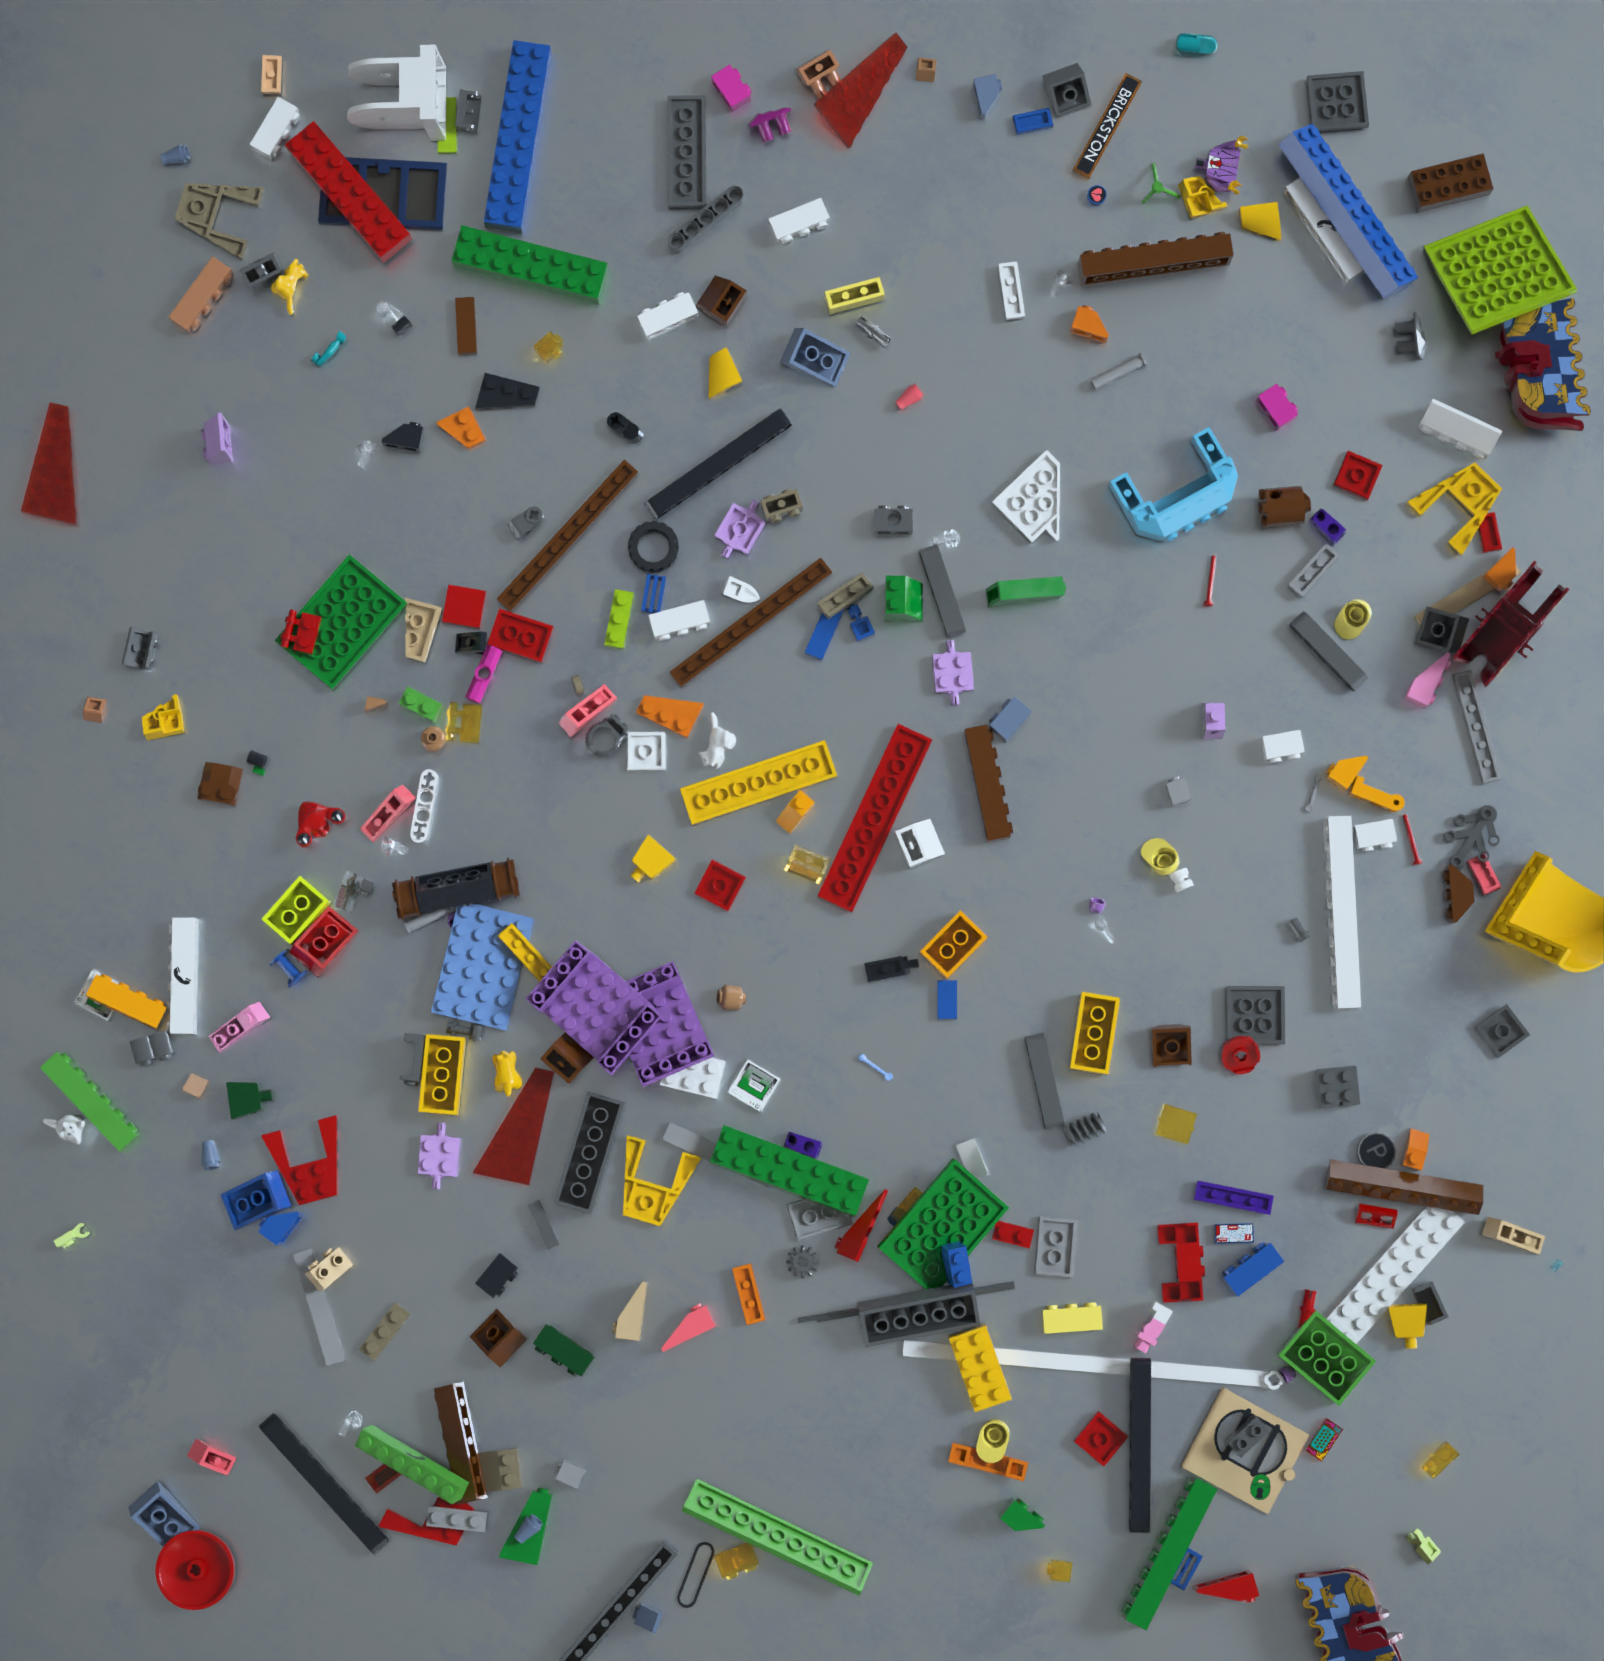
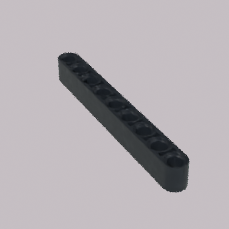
M778 409L644 503V506L654 520L661 518L792 426V422L782 409Z
M1131 1358L1129 1532L1150 1533L1151 1358Z
M272 1413L258 1426L372 1554L376 1555L390 1542L384 1533L276 1414Z

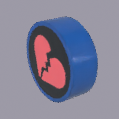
M1099 185L1092 186L1087 194L1088 201L1093 205H1101L1107 196L1106 190Z

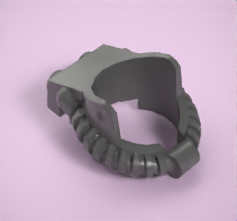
M611 714L608 718H604L602 722H596L595 725H592L587 730L585 743L588 748L586 751L591 756L594 754L599 757L612 756L621 747V741L626 739L629 727L625 723L622 724L616 714ZM601 728H609L615 735L613 746L606 751L596 750L592 746V735Z

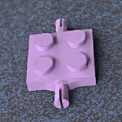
M753 499L748 509L742 508L735 503L730 507L714 537L723 541L726 545L721 554L723 557L725 556L728 559L733 549L739 550L746 555L749 554L766 524L765 520L759 518L754 513L760 504L758 501Z
M947 640V652L932 655L935 693L951 694V705H959L958 694L963 691L974 690L971 652H957L954 650V640Z
M437 1123V1134L431 1136L421 1135L418 1174H427L433 1177L432 1189H435L436 1181V1189H440V1179L442 1177H456L460 1138L444 1135L446 1123H442L441 1130V1123Z

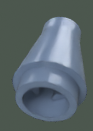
M181 144L161 154V160L164 165L186 163L190 159L187 146Z
M213 1141L202 1142L201 1166H203L204 1170L219 1168L220 1159Z
M533 1514L526 1516L514 1537L523 1544L541 1530L540 1527L543 1523Z

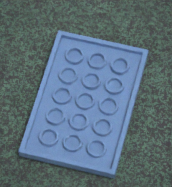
M478 904L457 906L431 1013L506 1031L523 963L503 943L498 935L512 923L528 940L534 918Z

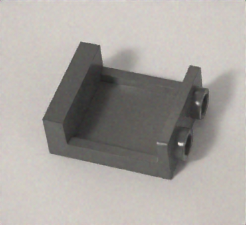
M404 1033V1041L415 1044L412 1075L400 1076V1080L404 1081L406 1085L417 1086V1083H421L425 1035Z

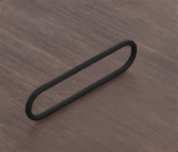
M702 1542L697 1545L679 1590L677 1600L684 1608H690L696 1603L715 1551L714 1547L708 1542ZM702 1545H708L712 1552L697 1593L690 1605H684L680 1600V1596L696 1554Z

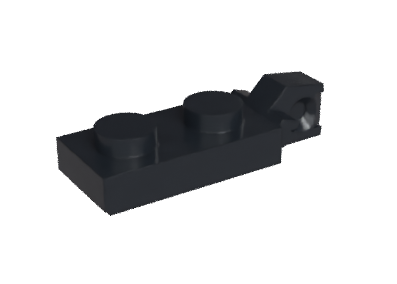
M907 956L864 963L868 982L904 976L910 973V969L919 967L918 959L908 960Z

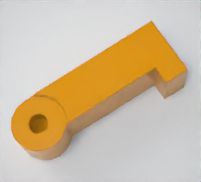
M1358 775L1353 780L1348 793L1352 797L1390 812L1401 810L1405 804L1404 798L1401 795H1390L1363 784L1365 778Z

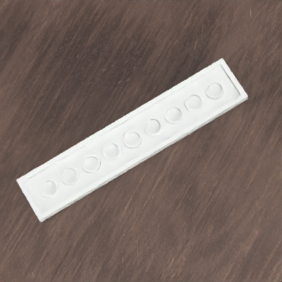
M1426 1206L1326 1319L1357 1344L1465 1222L1453 1211Z

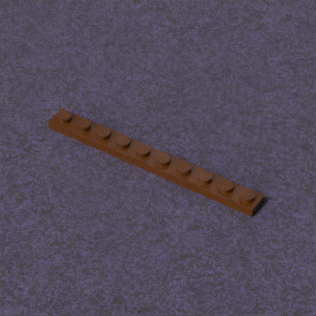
M624 459L499 595L497 601L512 612L639 472Z
M819 558L669 673L682 688L829 577L833 572L823 559Z

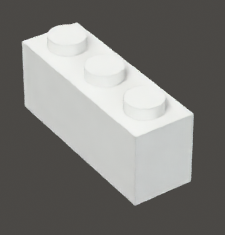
M277 97L251 141V149L271 161L274 156L277 157L281 151L280 146L283 140L286 141L290 136L292 125H296L299 121L300 112L298 107Z
M821 198L769 218V226L777 244L781 242L782 244L789 243L793 240L792 238L798 235L800 237L806 236L811 230L816 228L817 230L823 229L830 222V217Z
M684 292L679 293L673 297V300L668 302L664 300L658 303L657 307L651 310L647 308L639 313L640 315L637 316V319L647 340L699 317L689 292L686 294Z
M704 600L649 615L655 640L659 639V641L668 640L671 635L675 634L678 636L686 635L693 629L702 631L710 625Z

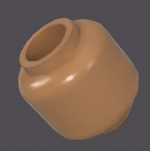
M436 726L427 727L421 734L423 747L430 752L442 750L446 744L444 731Z
M724 985L721 989H718L716 1001L723 1010L737 1011L741 1008L742 1004H745L746 993H743L740 986Z

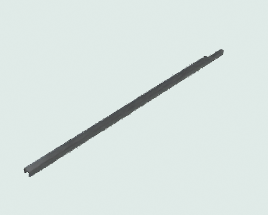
M1014 1281L974 1289L976 1295L1015 1289ZM858 1308L797 1319L798 1323L815 1320L822 1322L858 1316L859 1310Z

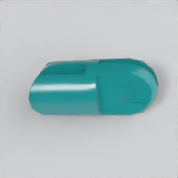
M1180 33L1176 39L1178 50L1183 52L1212 54L1217 49V41L1210 35Z

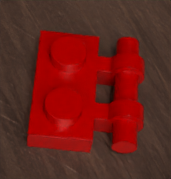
M290 609L288 616L285 618L286 626L284 633L281 634L280 638L282 639L281 647L288 648L290 641L295 643L293 650L313 655L322 617L302 612L300 620L296 619L297 611ZM293 625L299 626L297 636L291 635Z

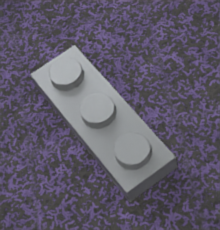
M1326 543L1288 584V587L1302 598L1340 555Z
M428 1506L426 1526L485 1532L488 1512Z

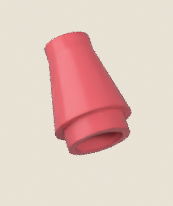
M914 383L912 386L909 385L895 402L903 410L922 400L921 397L924 394Z

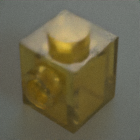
M550 331L534 345V350L548 364L553 358L556 360L563 354L562 350H564L562 343L564 341L557 333L554 335Z
M1051 1559V1563L1047 1565L1049 1579L1070 1582L1073 1563L1067 1560Z

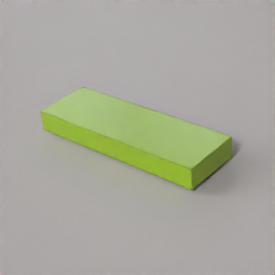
M446 97V140H437L438 154L457 153V130L455 126L457 116L456 97Z

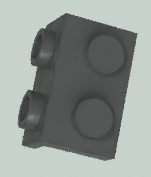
M130 627L122 665L141 670L149 669L154 659L152 651L158 641L156 637L157 632Z

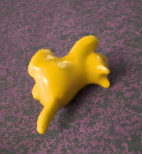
M295 259L284 271V275H280L271 285L272 292L287 301L289 315L293 314L292 296L297 280L309 276L303 265L298 264V259Z
M501 1051L498 1055L494 1054L492 1056L496 1069L494 1087L498 1092L504 1090L506 1096L509 1097L512 1089H519L522 1086V1078L515 1069V1052L511 1051L508 1054L506 1051Z

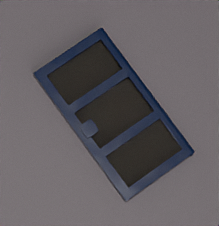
M345 157L405 228L443 230L447 163ZM320 189L318 223L350 225Z

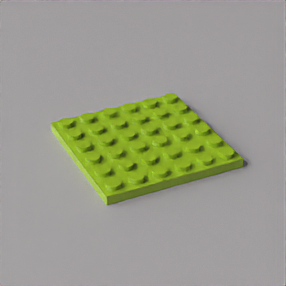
M1528 205L1423 246L1426 256L1471 334L1577 293L1575 284Z

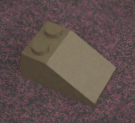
M518 1448L478 1453L486 1492L523 1487Z

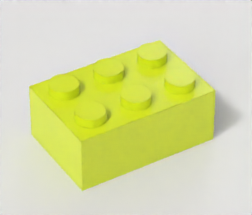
M299 876L264 915L262 920L293 946L331 902Z

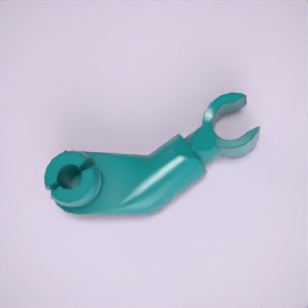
M339 331L336 340L329 344L322 356L316 352L311 361L317 366L323 365L337 351L339 344L342 345L345 341V334Z

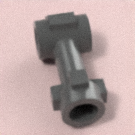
M457 1021L447 1023L446 1033H449L451 1036H455V1033L469 1035L470 1040L480 1041L483 1030L482 1025L471 1024L470 1028L459 1026Z

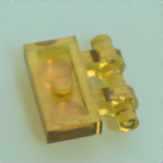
M450 702V708L447 710L449 718L448 726L445 729V733H447L446 740L454 741V735L460 734V742L479 744L483 705L463 703V711L457 710L458 703ZM456 717H462L461 728L455 727Z

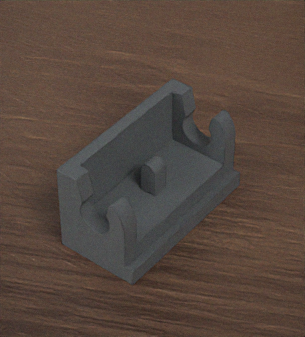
M460 89L455 124L457 131L478 132L482 99L479 92Z

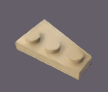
M405 598L407 602L405 614L406 657L425 663L442 608Z

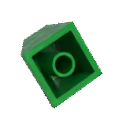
M886 575L884 621H923V583L907 576Z

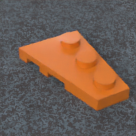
M644 695L636 714L688 738L704 703Z

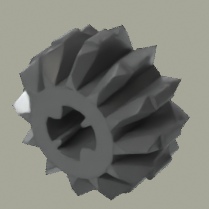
M801 1245L800 1253L794 1247L793 1250L796 1255L788 1253V1256L794 1259L786 1261L787 1264L793 1263L794 1266L789 1267L788 1270L797 1269L793 1275L795 1277L799 1271H801V1278L805 1277L804 1271H807L809 1277L812 1276L809 1269L817 1271V1268L812 1266V1263H819V1260H812L813 1257L817 1256V1253L815 1252L810 1256L811 1247L808 1248L807 1252H804V1245ZM802 1256L803 1259H808L806 1267L798 1266L797 1261L799 1260L797 1259Z

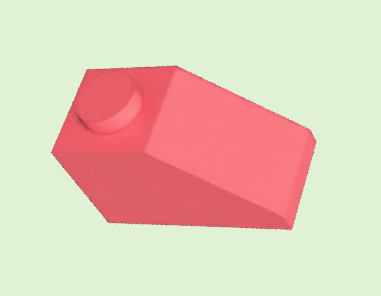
M195 1439L187 1454V1457L199 1465L227 1476L236 1460V1457L198 1439Z

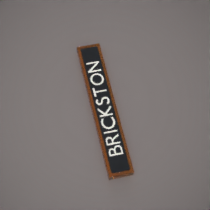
M1125 73L1075 164L1074 172L1090 179L1140 88L1141 80Z

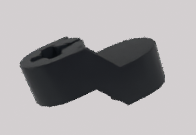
M613 412L608 416L607 425L632 444H637L642 440L643 431L618 412Z

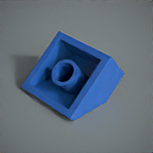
M290 1212L272 1215L267 1218L264 1217L258 1225L260 1227L258 1232L276 1246H282L304 1214L302 1212Z

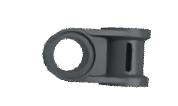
M532 506L509 521L507 526L515 537L520 540L543 522L544 515L540 508ZM533 512H534L535 514H538V515H537V516H538V519H537V520H535L534 518H532V515H531V514H532Z

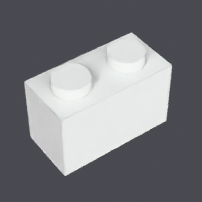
M1300 730L1263 736L1260 739L1264 760H1270V763L1281 762V758L1289 757V760L1298 759L1305 752Z
M1393 819L1355 825L1353 827L1356 849H1362V852L1373 851L1374 847L1381 846V849L1393 847L1392 844L1397 842Z

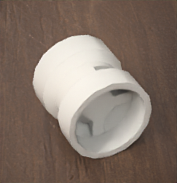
M1187 868L1169 874L1170 879L1175 883V892L1194 886L1192 880L1188 879L1189 872Z

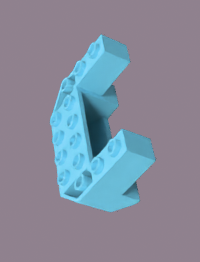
M1210 427L1193 435L1190 440L1207 468V474L1152 504L1151 500L1144 503L1127 472L1109 482L1110 490L1136 535L1161 542L1165 540L1170 542L1178 537L1177 533L1181 531L1186 533L1192 530L1197 522L1200 521L1202 524L1211 519L1210 515L1216 512L1221 514L1228 509L1227 506L1231 502L1238 473L1231 457L1227 458Z

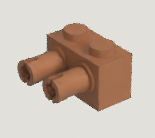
M831 50L824 51L795 69L803 85H808L812 88L817 100L828 95L820 82L821 77H827L834 91L844 85L836 72L840 65Z

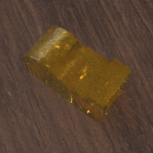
M1444 1441L1428 1457L1429 1459L1421 1468L1434 1479L1460 1454L1448 1442Z

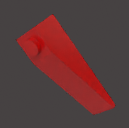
M884 1189L844 1234L843 1238H838L834 1247L838 1249L837 1254L859 1262L869 1234L873 1229L889 1190Z

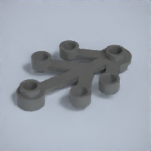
M1485 805L1479 809L1478 813L1466 816L1459 814L1455 817V824L1459 827H1463L1466 823L1478 821V823L1473 828L1456 832L1448 830L1445 833V840L1449 843L1468 837L1459 853L1450 858L1449 865H1453L1461 871L1465 865L1464 858L1475 841L1479 852L1478 860L1480 862H1487L1490 855L1486 851L1481 831L1486 825L1489 834V845L1494 847L1499 844L1500 838L1496 834L1493 823L1497 818V811L1494 807ZM1488 811L1491 813V816L1485 817L1484 813ZM1463 818L1464 822L1460 824L1457 822V819ZM1451 833L1454 835V838L1448 839L1447 835ZM1492 837H1495L1498 841L1496 843H1492L1490 839ZM1482 853L1487 854V858L1481 859L1480 855ZM1455 859H1458L1461 863L1459 865H1455L1453 861Z

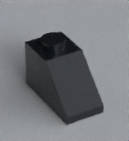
M404 423L382 438L381 443L385 447L421 453L425 430L420 423Z

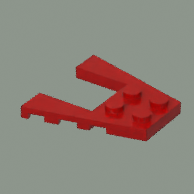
M337 1115L318 1120L327 1158L290 1167L281 1130L261 1135L299 1205L338 1195Z
M439 1496L433 1505L475 1511L468 1503L457 1504L455 1502L451 1504ZM390 1509L386 1510L378 1525L381 1528L452 1545L458 1544L465 1531L426 1526L427 1518L423 1526H420Z

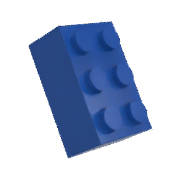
M1259 1243L1253 1248L1254 1252L1252 1254L1243 1255L1237 1260L1238 1264L1236 1266L1230 1265L1221 1272L1223 1275L1220 1279L1233 1297L1240 1296L1285 1262L1271 1243Z

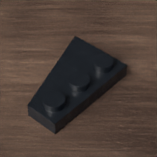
M485 373L475 410L487 408L500 409L504 407H534L540 387Z

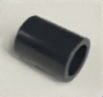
M403 316L391 327L398 336H401L413 325Z
M251 750L246 762L264 768L268 756Z

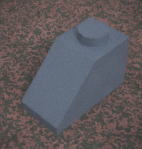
M996 74L974 78L973 80L981 120L986 118L999 98L1000 91H1002L1001 80H997Z
M641 1604L640 1608H635L632 1618L635 1619V1625L656 1634L663 1611Z

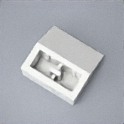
M930 819L895 831L896 839L909 869L945 855Z

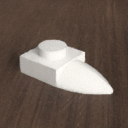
M727 576L721 594L742 602L760 600L759 594L752 586Z

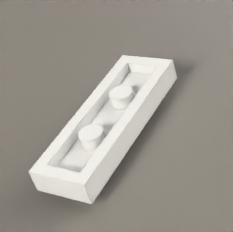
M1017 261L998 264L1006 320L1025 318Z

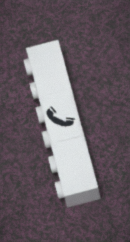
M1301 177L1286 186L1284 189L1285 195L1345 283L1347 284L1365 272Z
M172 918V922L169 923V934H172V942H169L168 950L169 953H172L171 961L168 962V972H171V980H168V992H171V999L167 1001V1010L170 1011V1019H167V1030H170L172 1035H196L198 919Z

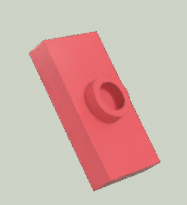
M1485 853L1480 855L1481 859L1487 858ZM1478 856L1467 860L1466 863L1483 896L1501 889L1502 886L1489 861L1480 862Z

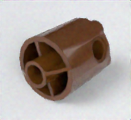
M1301 485L1259 489V500L1261 502H1258V513L1262 514V527L1304 524L1305 514L1311 511V501Z

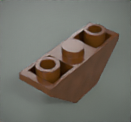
M1448 865L1445 867L1446 870H1443V880L1447 881V889L1444 890L1445 900H1448L1449 908H1446L1447 920L1450 919V924L1458 922L1475 902L1473 882L1455 866Z

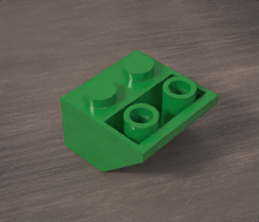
M1012 1498L998 1515L1014 1531L1041 1529L1045 1526L1042 1523L1044 1518L1035 1511L1030 1513L1027 1510L1029 1506L1019 1498L1017 1500Z

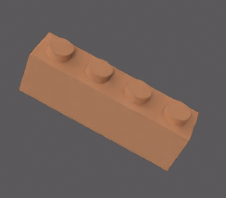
M212 256L169 315L170 321L188 334L192 330L195 331L200 325L202 316H206L211 310L210 305L213 301H217L220 298L223 287L229 285L232 281L234 273L231 268Z

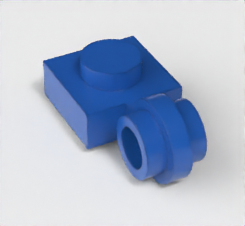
M851 604L847 610L851 619L856 618L857 620L850 623L857 641L875 634L868 616L860 619L859 615H862L858 604Z

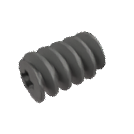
M1098 1112V1116L1094 1113L1090 1114L1091 1120L1084 1116L1083 1122L1080 1119L1076 1120V1125L1070 1122L1069 1129L1065 1125L1062 1126L1069 1145L1073 1143L1075 1146H1078V1139L1085 1143V1136L1092 1140V1133L1099 1137V1130L1104 1134L1106 1133L1104 1123Z

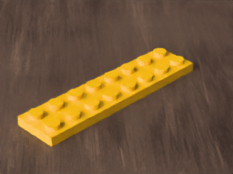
M823 740L680 788L691 824L695 825L835 778L837 773L826 741Z

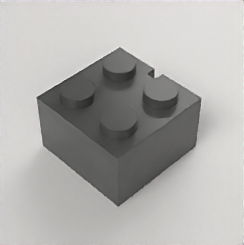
M1356 1066L1315 1070L1319 1109L1338 1107L1339 1104L1340 1107L1360 1104Z

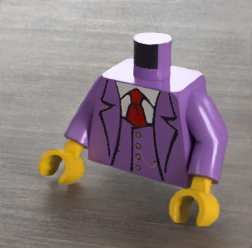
M1239 136L1237 140L1215 146L1209 151L1208 159L1197 157L1195 168L1206 170L1204 179L1216 191H1232L1235 195L1240 193L1235 189L1237 186L1242 187L1236 180L1241 151L1239 147L1247 149L1248 145H1242V143L1248 140V138Z

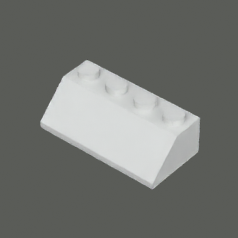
M1432 399L1418 424L1423 433L1428 435L1434 434L1438 436L1440 441L1445 443L1451 442L1455 444L1456 448L1462 451L1468 450L1479 459H1487L1502 433V430L1435 399Z

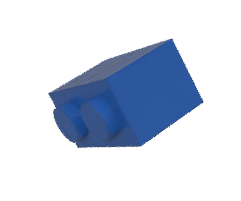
M960 1241L941 1245L947 1283L954 1288L972 1284L966 1246Z

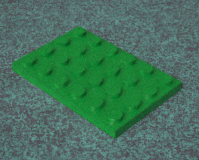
M349 554L296 615V619L300 620L302 612L322 617L313 655L293 650L295 643L290 641L288 648L283 649L334 690L406 607L407 602ZM293 625L291 635L297 636L299 626ZM284 630L274 640L280 646L282 642V639L280 638L281 634L284 633Z
M952 1158L877 1247L923 1288L942 1287L947 1282L941 1245L960 1241L966 1246L969 1256L1009 1207L957 1160Z

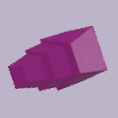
M780 108L775 111L770 110L764 113H757L748 123V126L758 127L762 141H769L774 138L768 124L769 120L773 119L776 121L780 135L791 132L786 115L792 109Z

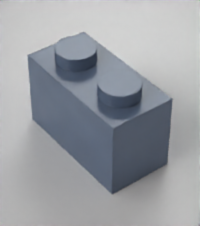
M1015 696L1012 700L1008 698L1001 706L1003 710L1000 714L995 713L989 720L991 723L989 728L1005 742L1008 741L1032 712Z

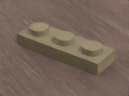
M860 573L817 602V607L829 620L872 591L874 586L863 573Z
M395 1302L359 1350L375 1361L411 1314Z

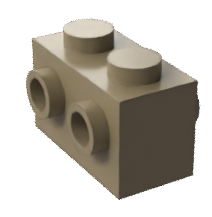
M787 489L779 495H768L761 500V508L766 523L770 521L772 524L782 520V517L789 516V518L796 517L803 511L797 489Z

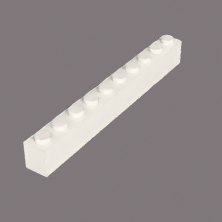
M1328 816L1326 821H1323V833H1326L1327 840H1324V852H1327L1328 859L1325 860V871H1328L1329 879H1326V890H1329L1330 898H1327V909H1330L1331 917H1328V928H1331L1332 936H1329V947H1332L1333 955H1330V967H1333L1334 974H1331V986H1334L1335 992L1332 994V1005H1335V1009L1361 1008L1352 820L1351 816Z

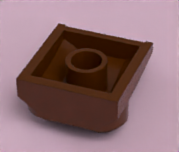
M205 762L201 783L198 787L197 799L236 807L243 769Z
M1173 1024L1151 1027L1153 1067L1162 1065H1192L1191 1027L1189 1025Z

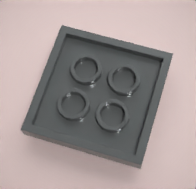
M1364 71L1307 76L1311 124L1319 132L1369 127Z
M1226 986L1227 1040L1236 1036H1249L1257 1044H1285V986Z

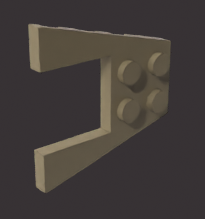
M185 183L174 219L243 260L248 241L212 230L222 196L259 207L264 187Z

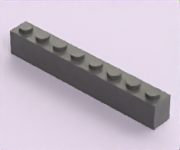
M663 1540L559 1661H586L673 1561L678 1552Z

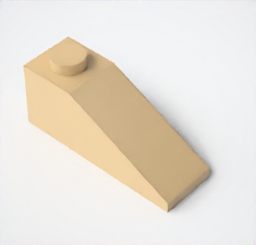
M1487 1217L1482 1236L1539 1255L1545 1236L1491 1217Z

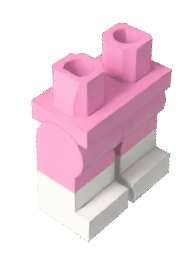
M1152 1301L1150 1308L1153 1309L1147 1322L1143 1323L1141 1331L1138 1330L1135 1334L1139 1338L1134 1347L1144 1353L1148 1351L1151 1344L1156 1345L1158 1341L1155 1339L1159 1337L1173 1312L1155 1301Z

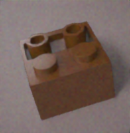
M715 275L695 307L727 327L747 297V290L731 280Z
M565 1032L540 1059L571 1085L594 1057Z

